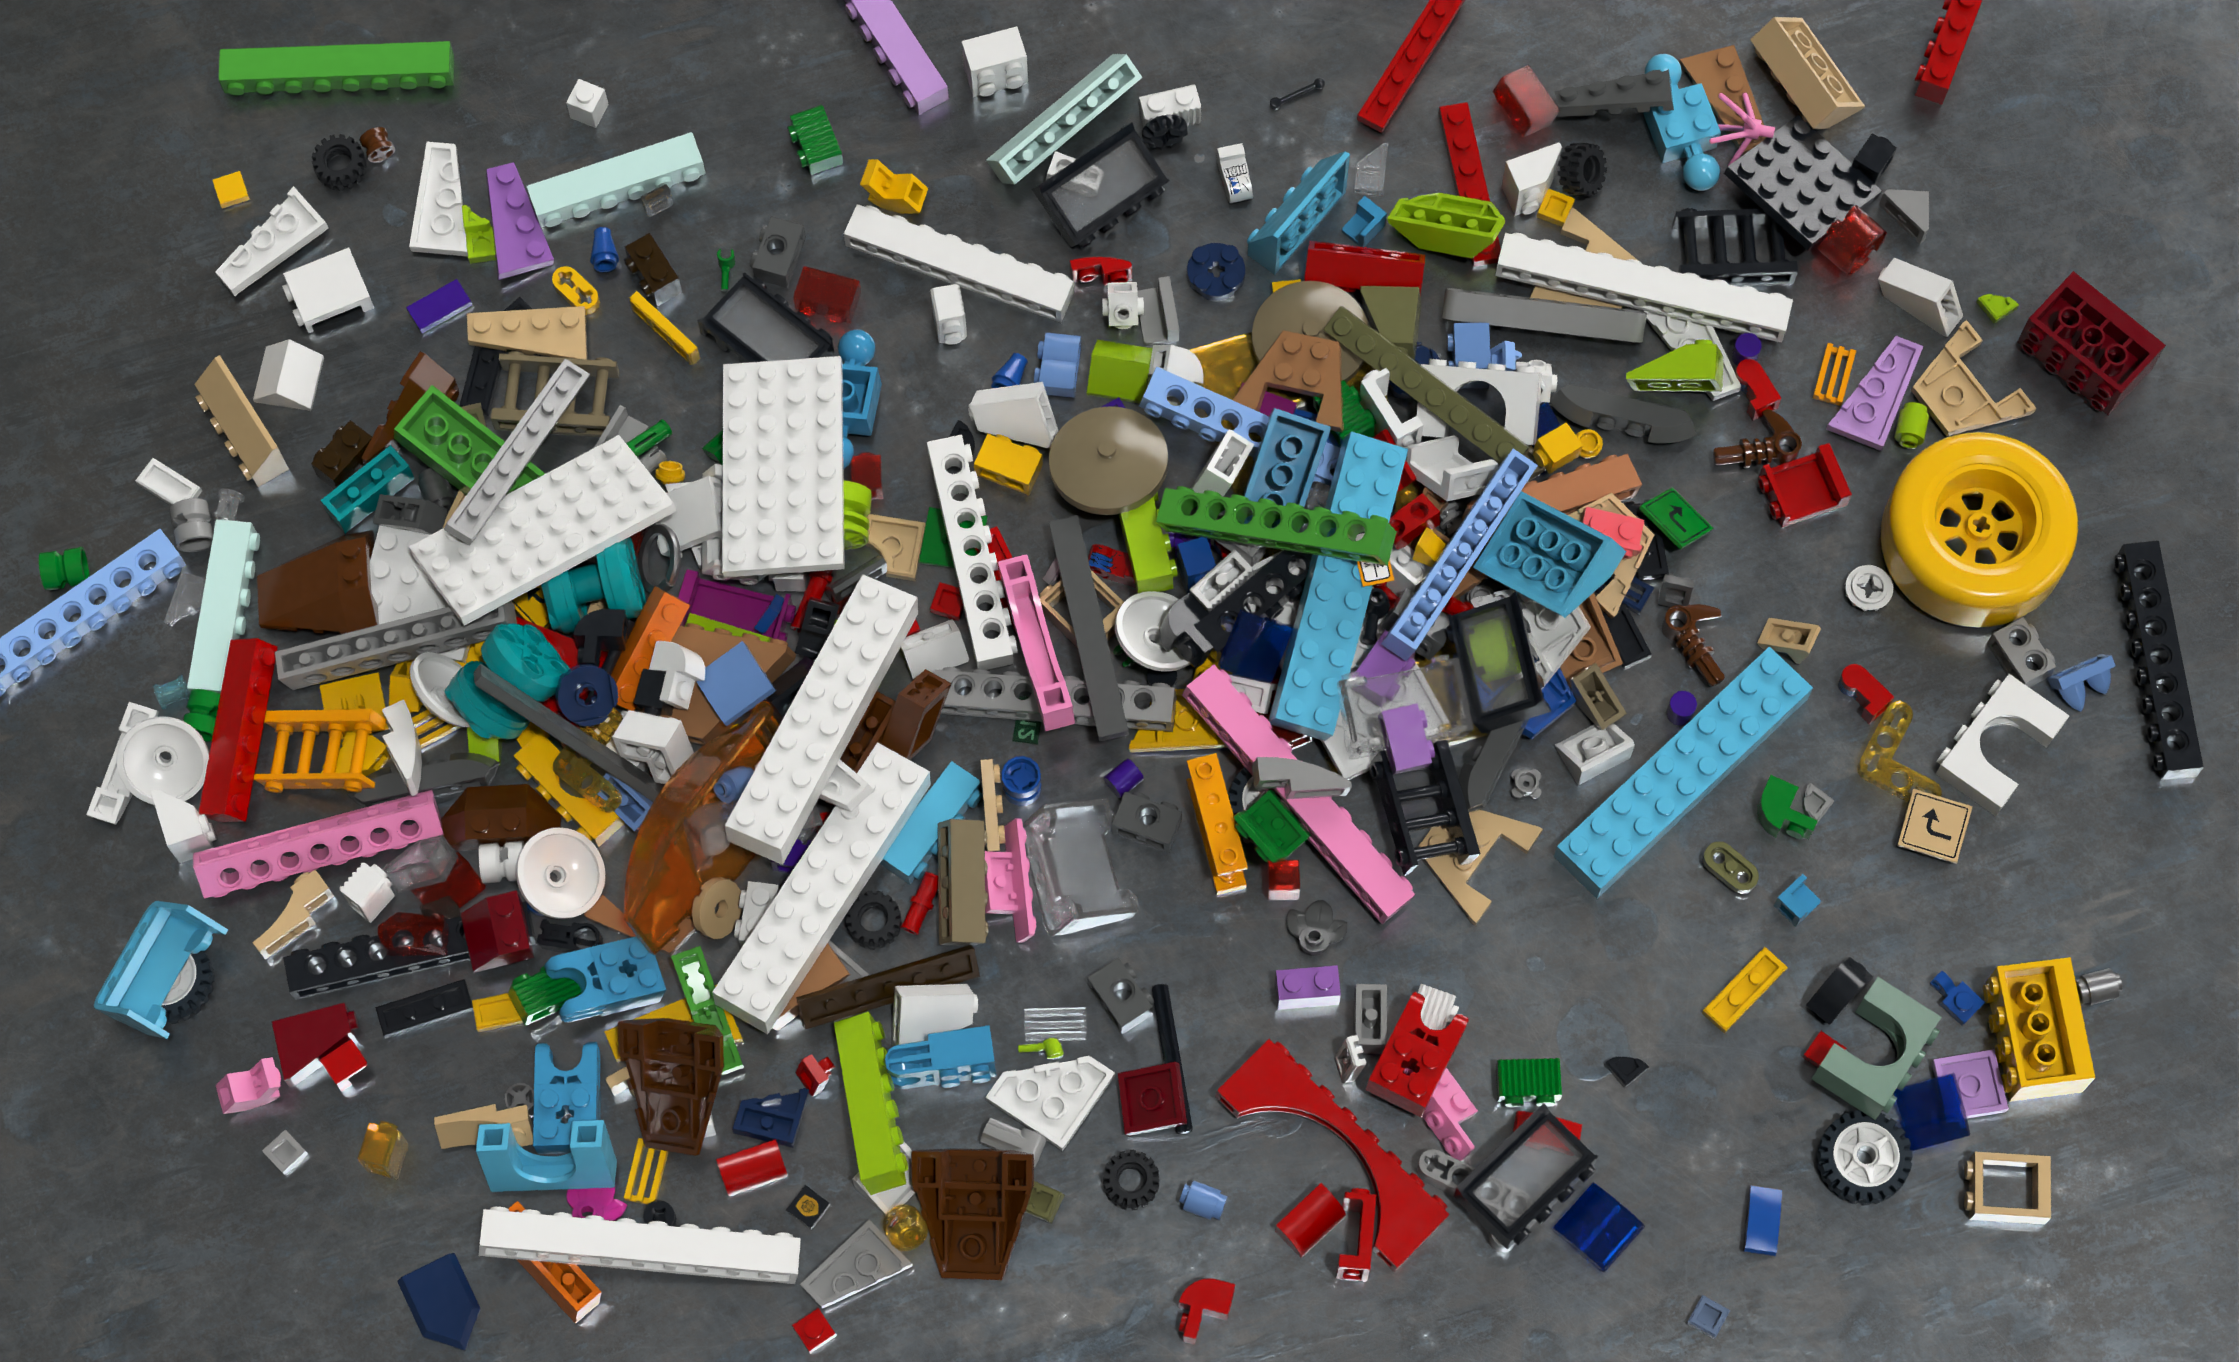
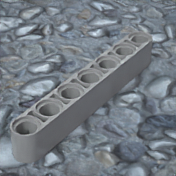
M1455 288L1445 289L1442 312L1443 319L1453 321L1489 323V325L1628 342H1643L1647 317L1646 312Z

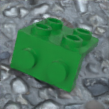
M1272 790L1265 793L1248 810L1238 812L1233 816L1237 822L1235 824L1236 829L1246 839L1250 837L1256 843V852L1266 862L1270 860L1276 863L1285 860L1312 836Z

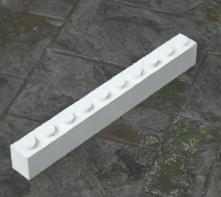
M1505 233L1495 276L1742 334L1752 333L1759 338L1781 343L1787 329L1793 299L1786 298V296L1780 293H1763L1750 286L1738 287L1729 285L1724 280H1707L1700 278L1694 273H1677L1664 266L1651 267L1633 259H1617L1608 253L1595 254L1587 252L1578 246L1565 247L1547 239L1540 241L1531 239L1521 233Z
M491 1207L490 1210L483 1209L478 1256L795 1284L798 1276L801 1238H795L789 1233H776L773 1236L763 1235L762 1232L757 1230H745L741 1233L730 1232L731 1230L726 1227H714L712 1230L699 1229L697 1225L683 1224L680 1227L668 1226L667 1223L661 1221L642 1224L636 1223L635 1220L629 1218L609 1221L597 1215L576 1218L564 1212L555 1213L554 1215H543L539 1211L531 1209L523 1210L521 1213L510 1212L505 1207Z

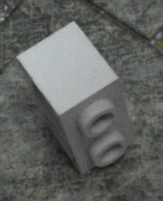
M2024 617L1993 633L1987 643L2006 673L2012 675L2029 688L2050 677L2056 668L2053 654L2049 649H2044L2038 640L2037 630L2032 624H2028ZM2009 637L2019 638L2023 645H2014ZM2026 662H2034L2035 664H2037L2039 670L2034 671L2029 669L2026 665Z

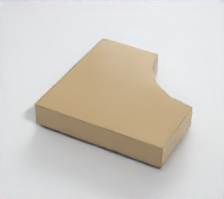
M869 514L866 517L870 523L868 529L869 541L865 546L873 548L887 562L886 577L916 581L926 523Z

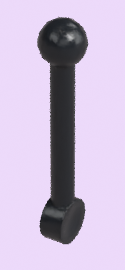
M1317 78L1314 83L1280 99L1274 97L1270 100V107L1273 110H1278L1281 104L1315 88L1322 89L1325 86V81L1322 78Z

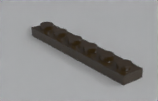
M967 945L796 997L802 1026L805 1029H809L894 1003L895 986L957 984L980 977L975 949L973 946Z

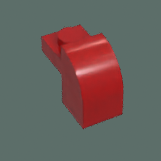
M1202 1279L1192 1283L1184 1290L1178 1308L1189 1311V1314H1182L1179 1331L1184 1333L1183 1342L1195 1345L1203 1314L1228 1320L1236 1284L1217 1279Z

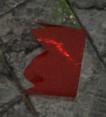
M397 912L378 925V936L388 956L447 955L448 924L441 914L434 913L428 917L414 913ZM400 930L409 931L414 937L413 945H398L394 948L392 944L394 934ZM430 930L442 932L443 946L441 948L434 944H426L424 946V935Z

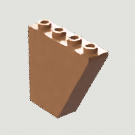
M687 623L686 627L679 626L671 641L697 653L702 658L705 667L743 641L771 683L786 670L796 657V653L783 640L772 638L770 642L760 641L759 637L743 633L742 637L733 636L730 631L715 628L714 632H711L693 623ZM696 681L688 710L674 707L672 718L682 721L690 743L712 746L737 721L735 720L726 726ZM661 715V717H666V718L671 717V716Z

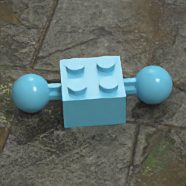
M1669 54L1655 55L1646 64L1645 74L1652 70L1663 72L1669 69L1674 110L1664 111L1663 106L1651 107L1650 112L1643 113L1662 163L1687 157L1683 168L1685 182L1695 190H1708L1718 182L1720 166L1714 157L1703 152L1717 148L1718 143L1711 144L1709 140L1721 135L1702 83L1682 89L1678 88L1677 84L1680 81L1682 69L1675 57Z

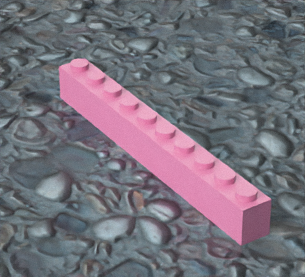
M1213 664L1186 686L1182 694L1183 697L1252 776V765L1257 757H1279L1297 760L1291 753L1292 749L1288 742L1276 736L1271 730L1272 726L1268 719L1255 712L1251 707L1250 699L1243 692L1239 693L1234 688L1230 676L1223 669L1219 670ZM1285 788L1264 789L1266 792L1272 790L1312 835L1308 840L1381 924H1384L1415 896L1411 883L1404 876H1399L1394 871L1390 859L1373 847L1370 836L1364 830H1359L1352 823L1350 813L1344 807H1338L1331 799L1332 797L1286 799Z

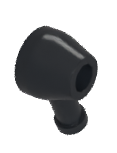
M1379 588L1371 590L1365 613L1367 619L1362 642L1369 645L1376 644L1378 621L1386 616L1390 608L1388 595ZM1377 596L1381 601L1376 603L1371 598Z

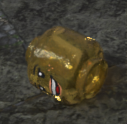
M908 1204L898 1205L892 1208L883 1220L885 1235L890 1243L900 1251H912L922 1245L927 1238L928 1227L926 1221L914 1206Z

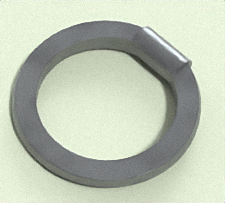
M658 524L650 528L642 540L638 568L643 586L649 593L652 592L654 586L668 592L676 585L681 566V551L674 531L664 524ZM662 534L669 544L670 564L665 579L657 585L652 580L649 572L648 555L653 540L656 536Z

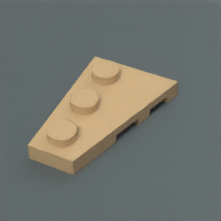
M993 758L981 759L988 851H1000V844L1006 843L1004 825L998 826L997 813H1003L1002 795H996L995 783H1001L999 764L993 765Z

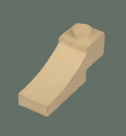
M316 870L311 873L305 872L294 881V885L290 887L293 894L282 914L265 933L253 942L265 960L314 926L316 923L310 913L334 897Z
M496 1104L434 1117V1125L441 1149L477 1145L479 1124L510 1123L516 1141L521 1147L533 1144V1125L527 1105L497 1111Z

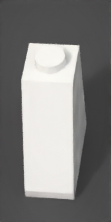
M1893 258L1890 264L1881 271L1878 281L1883 296L1942 336L1948 337L1962 319L1963 313L1952 280Z
M1043 382L977 390L972 402L969 404V416L971 420L975 421L977 430L992 435L1000 434L1012 440L1051 448V444L1059 431Z
M1228 429L1190 489L1202 494L1205 490H1210L1221 494L1223 497L1233 484L1254 444Z
M968 984L895 986L892 1046L928 1041V1034L960 1030L973 1024V1013H977L978 1010L977 995L972 992Z

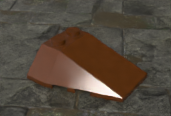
M373 530L342 535L258 575L257 589L260 628L297 631V628L312 629L314 633H323L325 630L345 634L379 625L378 605L371 592L370 558L374 548Z
M670 1018L619 1021V1056L621 1062H626L630 1076L627 1084L629 1090H633L638 1105L635 1112L645 1147L694 1156L699 1155L724 1068L723 1034L716 1025Z
M954 1148L912 1151V1185L914 1192H917L922 1207L923 1221L926 1220L931 1236V1247L941 1278L1003 1280L1034 1186V1154L1015 1150Z

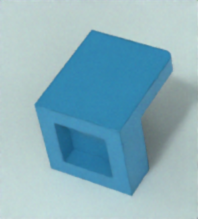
M1364 196L1357 203L1356 214L1342 228V233L1359 247H1365L1386 225L1387 213Z
M1804 874L1796 879L1777 898L1774 907L1795 927L1821 902L1805 885L1807 877Z

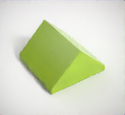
M1097 339L1091 356L1087 395L1117 399L1119 397L1121 401L1140 404L1149 384V368L1153 348Z

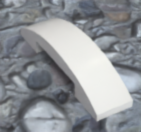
M131 702L128 703L119 727L121 732L120 738L101 788L97 787L86 814L87 816L114 825L120 820L133 794L125 787L118 773V748L126 733L133 726L143 720L158 717L159 712L157 710Z

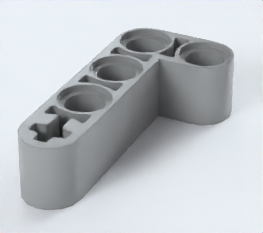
M1430 1149L1423 1152L1420 1156L1417 1173L1424 1182L1454 1196L1457 1185L1452 1181V1177L1455 1174H1463L1467 1177L1475 1168L1439 1150ZM1431 1161H1435L1437 1163L1436 1168L1432 1172L1428 1171V1164ZM1446 1167H1449L1450 1169L1445 1180L1442 1176ZM1490 1176L1473 1192L1508 1228L1522 1215L1515 1214L1510 1210L1509 1204L1511 1202H1521L1525 1207V1211L1532 1206V1200L1527 1193L1493 1176ZM1492 1188L1495 1190L1497 1198L1494 1200L1484 1199L1480 1193L1481 1189ZM1491 1233L1489 1234V1243L1498 1252H1508L1516 1245L1514 1243L1507 1250Z

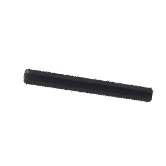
M1157 984L1152 986V995L1164 1064L1177 1062L1180 1064L1187 1125L1175 1128L1177 1134H1187L1192 1132L1193 1126L1169 988L1167 984Z

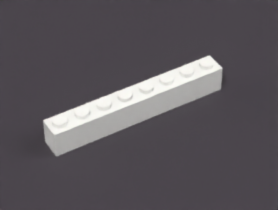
M857 204L844 232L845 246L942 281L957 284L962 288L1062 323L1074 295V281L1062 273L1052 274L1044 271L1037 264H1024L1016 261L1009 254L1002 253L999 255L989 251L983 245H971L962 242L955 235L937 233L927 225L918 226L909 223L899 215L889 216L881 213L874 206L867 205L864 207Z

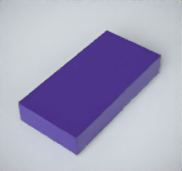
M455 279L407 306L406 309L421 334L473 305L459 281Z

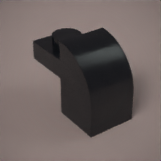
M1188 593L1172 605L1161 625L1160 640L1167 652L1177 647L1181 655L1197 668L1206 661L1213 646L1194 627L1209 612L1191 593Z
M814 597L809 598L795 650L796 654L814 659L817 658L834 627L839 604Z
M596 610L588 613L578 622L573 636L576 647L579 649V665L593 664L599 667L601 650H626L628 620L625 610Z
M1849 957L1827 978L1806 1006L1831 1025L1874 976L1862 964Z

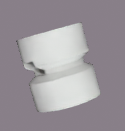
M524 841L506 842L503 847H500L498 843L479 845V868L483 884L500 882L503 877H506L508 881H517L516 863L518 855L525 845Z

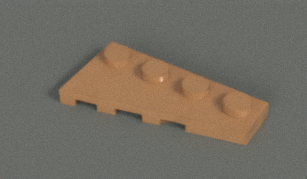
M1734 45L1679 60L1683 72H1687L1692 80V85L1702 83L1712 111L1723 125L1744 126V121L1718 97L1720 93L1728 97L1746 114L1747 111L1742 94L1747 93L1755 119L1762 120ZM1725 131L1726 134L1737 133L1734 131ZM1759 136L1758 140L1752 139L1742 156L1767 137ZM1745 137L1731 141L1739 149Z

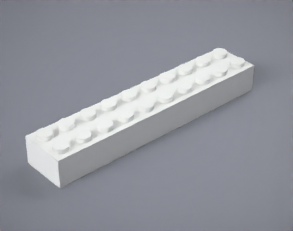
M862 574L725 824L727 841L783 865L918 615V598Z
M878 742L857 773L869 783L874 791L852 812L837 805L834 807L712 992L715 1005L766 1034L770 1032L931 785L930 771Z

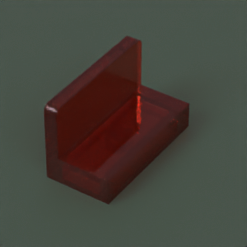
M457 851L409 890L425 907L435 922L442 921L443 917L454 914L482 892L486 885L482 883L481 878L470 863Z

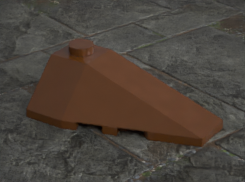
M420 351L400 382L404 389L398 400L390 401L387 407L389 411L386 417V424H380L377 427L361 458L364 465L390 445L396 451L403 447L394 439V428L431 385L456 402L459 396V388L455 378L425 353Z

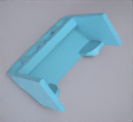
M163 901L153 902L143 914L94 1002V1008L146 1035L167 1039L170 1033L163 1030L167 1022V1017L165 1016L166 1009L161 1007L163 1001L189 955L205 951L213 940V933L226 935L228 929L189 905Z

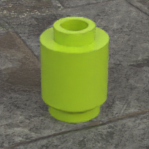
M1908 402L1900 410L1895 439L1900 442L1901 446L1916 448L1924 443L1929 414L1925 405Z

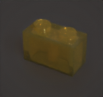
M380 1121L379 1125L369 1123L357 1158L367 1172L398 1180L409 1147L408 1142L403 1137V1133L397 1130L398 1126L385 1121Z

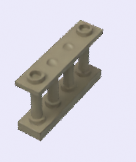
M511 351L508 354L499 353L502 370L508 371L504 406L492 408L491 421L494 429L513 431L527 412V410H518L516 408L520 372L538 373L535 401L548 383L549 375L554 374L563 360L567 359L590 373V376L596 377L592 412L589 414H577L574 412L575 397L550 434L601 437L611 420L610 416L604 414L608 378H619L620 375L617 362L605 357L588 360L530 356L517 351Z

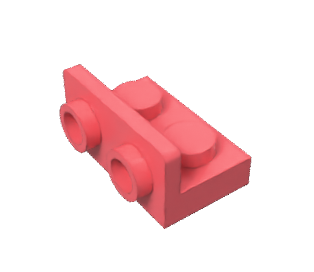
M1591 507L1584 508L1582 523L1609 536L1627 551L1623 559H1631L1632 556H1637L1641 552L1642 546L1640 541L1644 525L1643 519Z

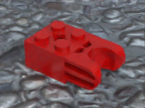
M1414 992L1397 1022L1368 1080L1365 1090L1422 1118L1467 1027L1469 1018L1462 1014H1456L1446 1028L1442 1030L1429 1029L1421 1020V1010L1425 998L1423 995ZM1405 1068L1413 1070L1410 1076L1404 1073Z

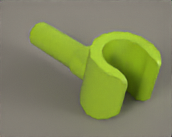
M1055 1038L1046 1039L1043 1043L1018 1045L1019 1053L1045 1051L1047 1059H1055L1064 1054L1061 1043Z

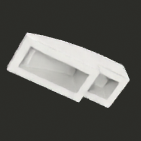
M403 699L382 709L390 733L382 737L388 754L411 796L418 794L421 780V747L411 714Z

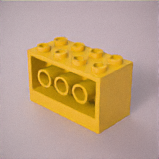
M2071 957L1997 966L1986 981V985H1983V996L1985 1002L1990 1003L1992 1014L1989 1015V1026L1991 1032L1996 1033L1998 1044L1995 1045L1997 1062L2002 1063L2004 1074L2001 1075L2004 1092L2008 1093L2009 1102L2082 1093L2096 1077Z

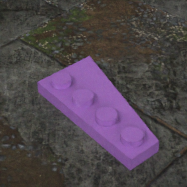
M512 162L487 169L486 181L492 217L491 224L494 234L498 280L552 266L554 258L515 163Z

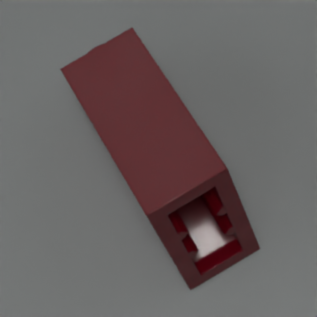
M340 1003L271 1021L284 1081L289 1087L296 1086L323 1065L320 1059L350 1039L352 1041L356 1040L354 1029H358L359 1025L355 1011H350L345 1003Z

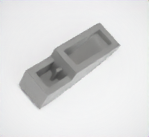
M1257 757L1252 765L1254 789L1285 788L1286 799L1346 796L1352 788L1351 781L1337 773L1299 760L1279 757Z

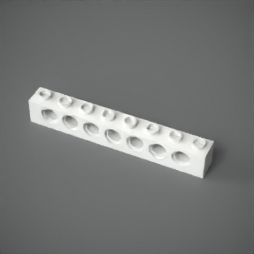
M962 435L927 442L928 456L977 669L988 670L1013 664V654L1018 653L1015 636H1009L1006 627L1011 625L1008 607L1002 608L1000 598H1005L1002 581H996L994 571L998 570L995 552L989 553L987 545L992 543L989 525L983 526L981 516L986 515L983 499H977L975 489L979 488L976 471L970 472L968 462L973 461L970 444L964 445ZM956 466L961 471L957 474H950L947 472V469ZM958 493L968 496L963 501L953 499V496ZM965 520L974 523L972 527L967 529L959 526ZM969 548L980 550V553L976 556H969L965 552ZM976 575H983L987 580L978 584L974 583L972 578ZM987 602L992 604L993 608L989 611H982L978 606L981 603ZM989 630H995L1000 633L995 639H989L984 636Z

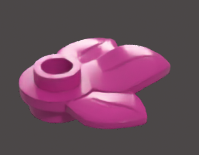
M615 1187L568 1189L567 1203L573 1209L572 1216L576 1218H585L582 1215L583 1213L592 1212V1215L601 1216L604 1220L617 1221L627 1208L626 1203L614 1199Z

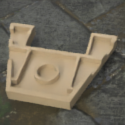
M1571 207L1561 229V235L1588 245L1585 250L1587 252L1595 254L1608 253L1614 258L1621 260H1637L1585 216ZM1535 286L1531 294V298L1623 308L1622 305L1540 286Z
M1967 320L1961 324L1958 331L1947 342L1943 350L1933 360L1911 390L1918 401L1927 407V412L1946 436L2029 416L2036 410L2034 404L2021 388L1995 403L1960 358L1980 346L1983 341Z
M1613 493L1568 515L1582 522L1584 508L1591 507L1637 518ZM1643 525L1640 541L1642 546L1641 552L1637 556H1632L1631 559L1622 558L1612 574L1613 579L1596 596L1600 608L1611 619L1617 615L1635 573L1639 569L1655 535L1645 525Z
M1483 810L1469 812L1481 854L1472 863L1459 865L1458 858L1454 854L1422 859V861L1437 880L1445 886L1452 895L1451 898L1466 913L1469 921L1476 926L1492 901L1467 885L1469 879L1499 837H1502L1527 854L1542 834V828ZM1445 825L1432 827L1418 847L1451 842L1452 837L1449 828Z

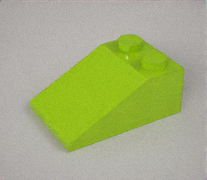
M1695 340V344H1686L1626 373V380L1633 391L1722 392L1724 357L1717 344H1713V341Z

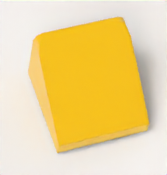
M1426 527L1416 545L1412 559L1433 567L1446 544L1430 528Z

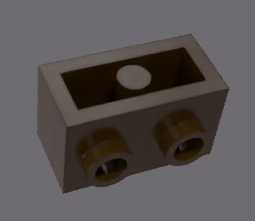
M650 233L625 246L627 258L624 259V262L632 275L636 273L641 280L638 283L646 297L651 296L655 304L659 306L682 293L679 277Z
M351 420L345 426L339 427L333 435V440L325 448L319 449L313 457L311 465L317 477L333 489L337 488L365 466L361 458L372 436Z

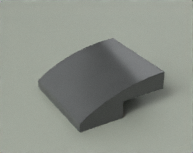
M879 555L827 586L825 594L831 602L836 601L838 603L853 593L862 574L873 579H877L887 572V562Z

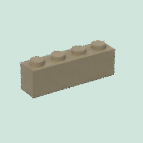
M949 819L938 823L939 945L975 946L986 943L988 923L985 920V907L988 903V894L985 890V876L988 866L984 851L987 843L984 821Z

